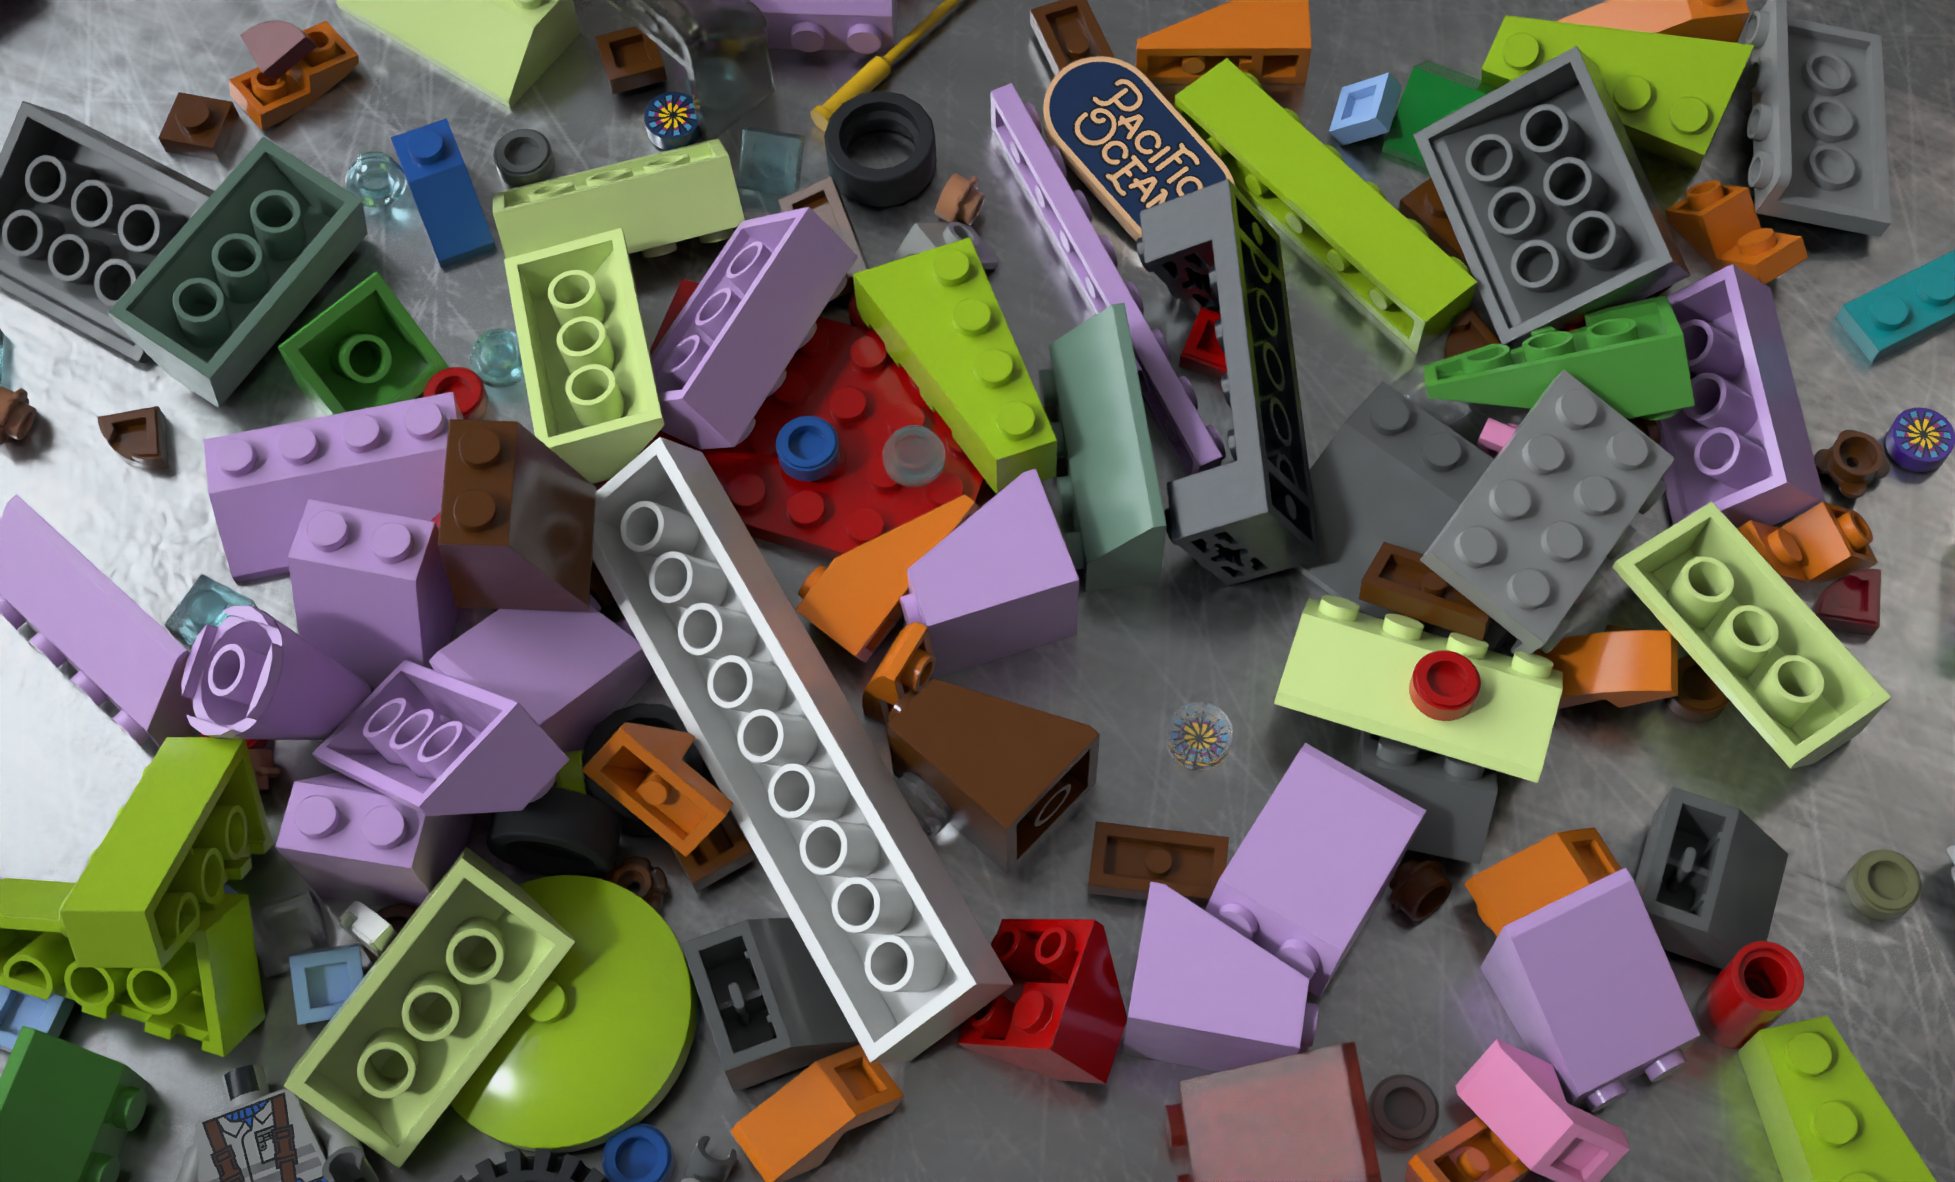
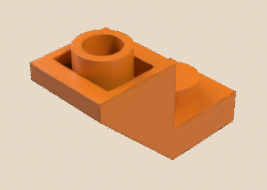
M1718 180L1705 181L1689 188L1685 192L1686 198L1665 210L1668 221L1715 272L1734 264L1763 284H1767L1808 258L1802 236L1776 233L1773 229L1761 228L1749 188L1723 185Z
M1821 502L1780 528L1753 520L1737 528L1794 592L1848 576L1849 573L1855 570L1869 569L1878 564L1869 546L1873 542V534L1863 517L1853 509L1850 510L1830 503Z
M1591 827L1556 832L1473 875L1464 885L1477 904L1480 918L1498 937L1504 926L1622 868L1596 828Z
M859 1044L815 1061L738 1121L730 1132L765 1182H784L820 1166L845 1132L892 1113L905 1095L880 1062L870 1063L862 1046Z

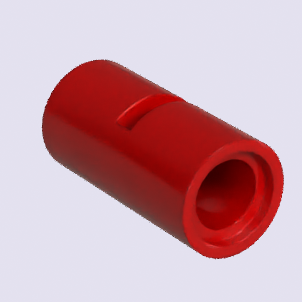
M1757 941L1744 946L1702 992L1698 999L1696 1016L1704 1034L1713 1042L1723 1047L1742 1048L1759 1030L1769 1028L1798 1000L1803 991L1804 973L1798 959L1787 948L1770 941Z

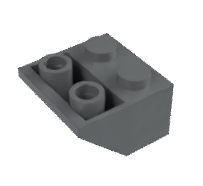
M1362 731L1355 771L1427 810L1407 849L1480 865L1498 793L1497 771Z
M1672 787L1653 815L1635 880V885L1663 949L1724 969L1744 946L1757 941H1767L1788 853L1741 809Z
M791 918L747 919L681 943L724 1072L733 1092L807 1066L817 1060L860 1044Z

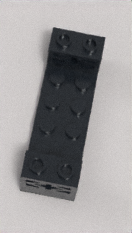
M1229 179L1140 211L1142 237L1137 239V251L1146 271L1149 273L1154 272L1167 285L1171 295L1175 299H1181L1197 316L1201 307L1214 312L1220 310L1221 318L1215 322V332L1218 343L1225 353L1227 373L1221 377V386L1225 400L1231 408L1233 429L1228 431L1227 440L1234 462L1167 482L1169 508L1164 510L1167 525L1166 532L1169 539L1174 545L1180 546L1196 559L1201 567L1207 568L1227 586L1320 560L1280 236Z

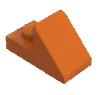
M624 722L585 765L582 771L687 857L723 820L732 807L733 802L682 760L696 738L694 735L682 731Z
M1477 1116L1415 1154L1407 1163L1405 1180L1406 1182H1519L1531 1170Z

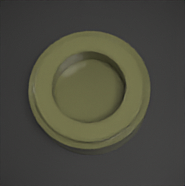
M1887 849L1873 850L1864 854L1852 866L1846 879V890L1852 904L1864 915L1881 921L1894 920L1903 916L1918 901L1922 889L1921 878L1914 864L1902 854Z

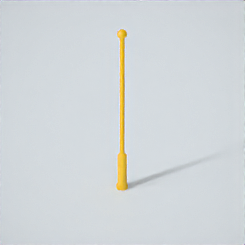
M944 0L883 57L875 56L825 103L817 105L810 112L815 125L825 132L829 118L842 103L860 94L870 93L891 73V65L961 0Z

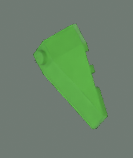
M1666 295L1607 307L1584 314L1586 326L1569 332L1556 331L1550 325L1531 331L1532 337L1525 340L1522 347L1512 350L1507 345L1490 344L1423 366L1427 395L1430 399L1532 409L1552 380L1563 370H1566L1624 418L1641 417L1645 420H1662L1676 415L1681 408L1695 406L1684 334Z

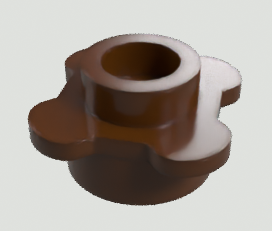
M1856 430L1842 431L1830 449H1820L1814 456L1817 471L1822 474H1828L1834 482L1839 484L1840 492L1849 498L1863 496L1867 490V484L1875 478L1886 477L1891 469L1890 461L1884 455L1879 442L1872 436ZM1846 461L1854 462L1857 467L1852 468L1848 466Z

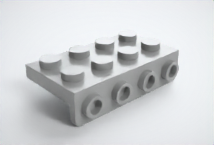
M1768 0L1761 11L1756 10L1753 12L1745 32V43L1754 45L1751 52V65L1746 78V89L1748 92H1752L1753 110L1748 120L1747 136L1749 139H1753L1754 157L1749 168L1748 184L1754 188L1755 213L1881 237L1892 224L1882 35L1787 17V0Z
M1563 370L1552 380L1420 561L1514 635L1518 640L1511 649L1513 654L1516 651L1531 654L1537 649L1548 653L1569 630L1571 623L1564 617L1574 603L1577 606L1582 605L1601 584L1604 576L1597 569L1606 557L1610 560L1614 559L1635 535L1636 530L1629 525L1637 512L1642 515L1645 514L1665 492L1667 484L1660 479L1675 458L1566 370Z

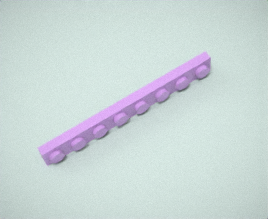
M1012 83L990 91L991 127L1095 314H1098L1112 304L1125 303L1143 401L1185 477L1221 466L1222 460L1226 458V451L1220 434L1213 425L1205 426L1197 412V397L1191 383L1185 376L1178 378L1169 363L1171 360L1170 350L1164 335L1158 328L1151 330L1143 317V302L1136 286L1132 281L1124 283L1116 269L1118 266L1117 257L1110 240L1106 235L1098 237L1091 224L1092 215L1088 202L1079 189L1072 191L1066 180V167L1055 145L1048 147L1042 138L1041 123L1031 102H1022Z

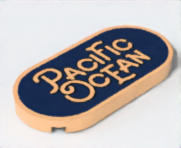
M1096 56L1083 58L1064 67L1050 82L1043 104V124L1047 140L1051 146L1055 145L1064 162L1136 242L1138 238L1142 237L1140 211L1227 179L1235 185L1233 177L1224 162L1153 83L1133 65L1112 57Z

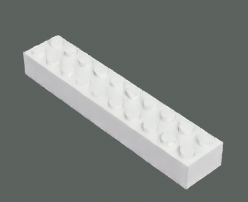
M659 437L596 492L592 559L688 733L696 737L693 742L721 793L733 802L730 808L870 1063L911 1061L1014 984L705 456L700 451Z

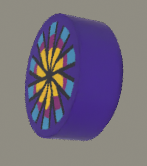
M1911 408L1899 414L1889 428L1885 440L1886 448L1891 458L1901 467L1915 472H1928L1940 467L1955 446V432L1950 422L1940 413L1928 408Z

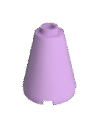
M249 605L231 606L222 611L230 616L218 627L207 624L203 628L187 656L181 682L182 697L192 699L195 717L186 715L190 725L203 735L217 739L326 740L372 693L369 684L364 679L267 612Z

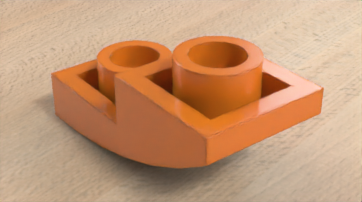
M327 21L303 30L318 46L277 81L274 82L264 75L259 67L229 79L230 96L262 131L282 122L316 101L340 82L359 63L358 54Z
M913 622L900 631L864 689L862 696L864 715L886 725L891 709L903 695L911 690L920 692L926 686L936 663L927 626Z
M1632 630L1576 635L1562 638L1548 653H1544L1540 649L1535 651V654L1547 658L1554 664L1552 669L1563 672V690L1558 709L1603 699L1621 708L1678 696V641L1668 630Z

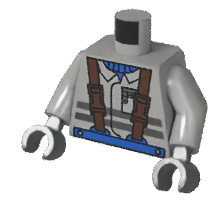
M248 1065L236 1068L222 1077L229 1109L205 1117L196 1123L195 1143L186 1150L176 1182H353L355 1179L364 1177L367 1182H379V1177L367 1161L362 1142L289 1089H282L270 1094L263 1066Z

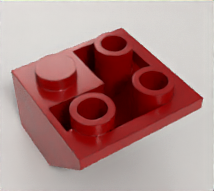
M1002 919L997 934L990 945L1014 985L965 1020L957 1044L968 1050L1056 1080L1106 1084L1127 1022V1015L1104 925L1095 919Z

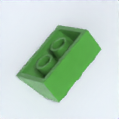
M22 1026L0 1077V1182H117L120 1171L118 1156L128 1131L134 1130L144 1115L147 1104L145 1089L148 1081L126 1064L37 1029Z

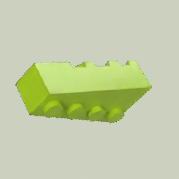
M1505 15L1482 66L1481 82L1500 88L1577 46L1597 66L1631 144L1699 171L1745 70L1754 45Z
M970 237L854 273L853 280L858 315L869 329L872 327L885 343L887 353L899 368L903 367L919 387L920 396L933 412L937 411L952 430L953 439L996 495L1023 472L1032 469L1037 470L1040 481L1056 477L1057 439Z
M167 737L152 762L144 768L141 779L126 804L119 808L115 821L103 841L91 853L88 865L72 891L61 902L59 909L60 930L69 939L78 967L163 968L200 927V911L202 909H216L226 898L224 884L228 880H242L252 869L250 855L265 854L273 845L245 739H217L213 737Z
M3 878L0 880V986L44 1000H48L56 994L76 1001L82 1006V1012L103 1019H107L113 1013L145 1023L144 1032L171 1040L177 1033L202 1041L201 1050L221 1057L227 1056L266 1018L248 895L225 893L226 898L216 909H202L200 911V927L163 968H83L77 966L69 939L62 934L59 926L61 902L72 891L76 883Z
M1828 1015L1761 1029L1738 1051L1783 1182H1937Z

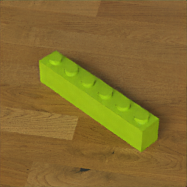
M1226 58L1175 95L1174 108L1224 162L1233 177L1235 187L1243 196L1415 354H1418L1452 327L1458 316L1470 307L1477 281L1472 277L1467 266L1458 258L1448 256L1429 239L1427 232L1417 221L1407 219L1386 200L1385 195L1377 185L1370 181H1364L1345 164L1341 154L1334 147L1319 141L1304 127L1298 115L1291 109L1281 107L1272 99L1252 74L1248 72L1243 73Z

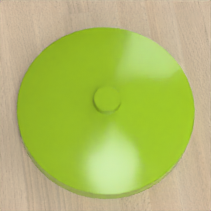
M580 875L550 876L528 881L519 886L575 939V943L451 1101L450 1105L469 1124L507 1145L533 1152L537 1148L552 1150L553 1153L579 1151L605 1143L620 1131L642 1121L658 1106L678 1079L686 1063L696 1029L698 1006L697 989L681 944L682 942L672 927L653 907L628 889L609 881Z

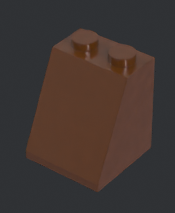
M449 419L438 547L456 608L589 611L596 487L518 421Z
M935 678L919 693L911 690L903 695L888 715L889 722L886 725L893 774L925 802V797H921L916 790L919 789L911 785L908 776L911 775L914 779L915 777L919 778L924 786L927 784L932 789L933 794H937L943 802L940 803L948 808L946 812L950 816H947L943 811L944 815H942L935 807L934 810L1007 874L1096 784L1100 734L1090 725Z

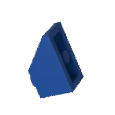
M447 118L391 137L440 267L443 268L497 249Z

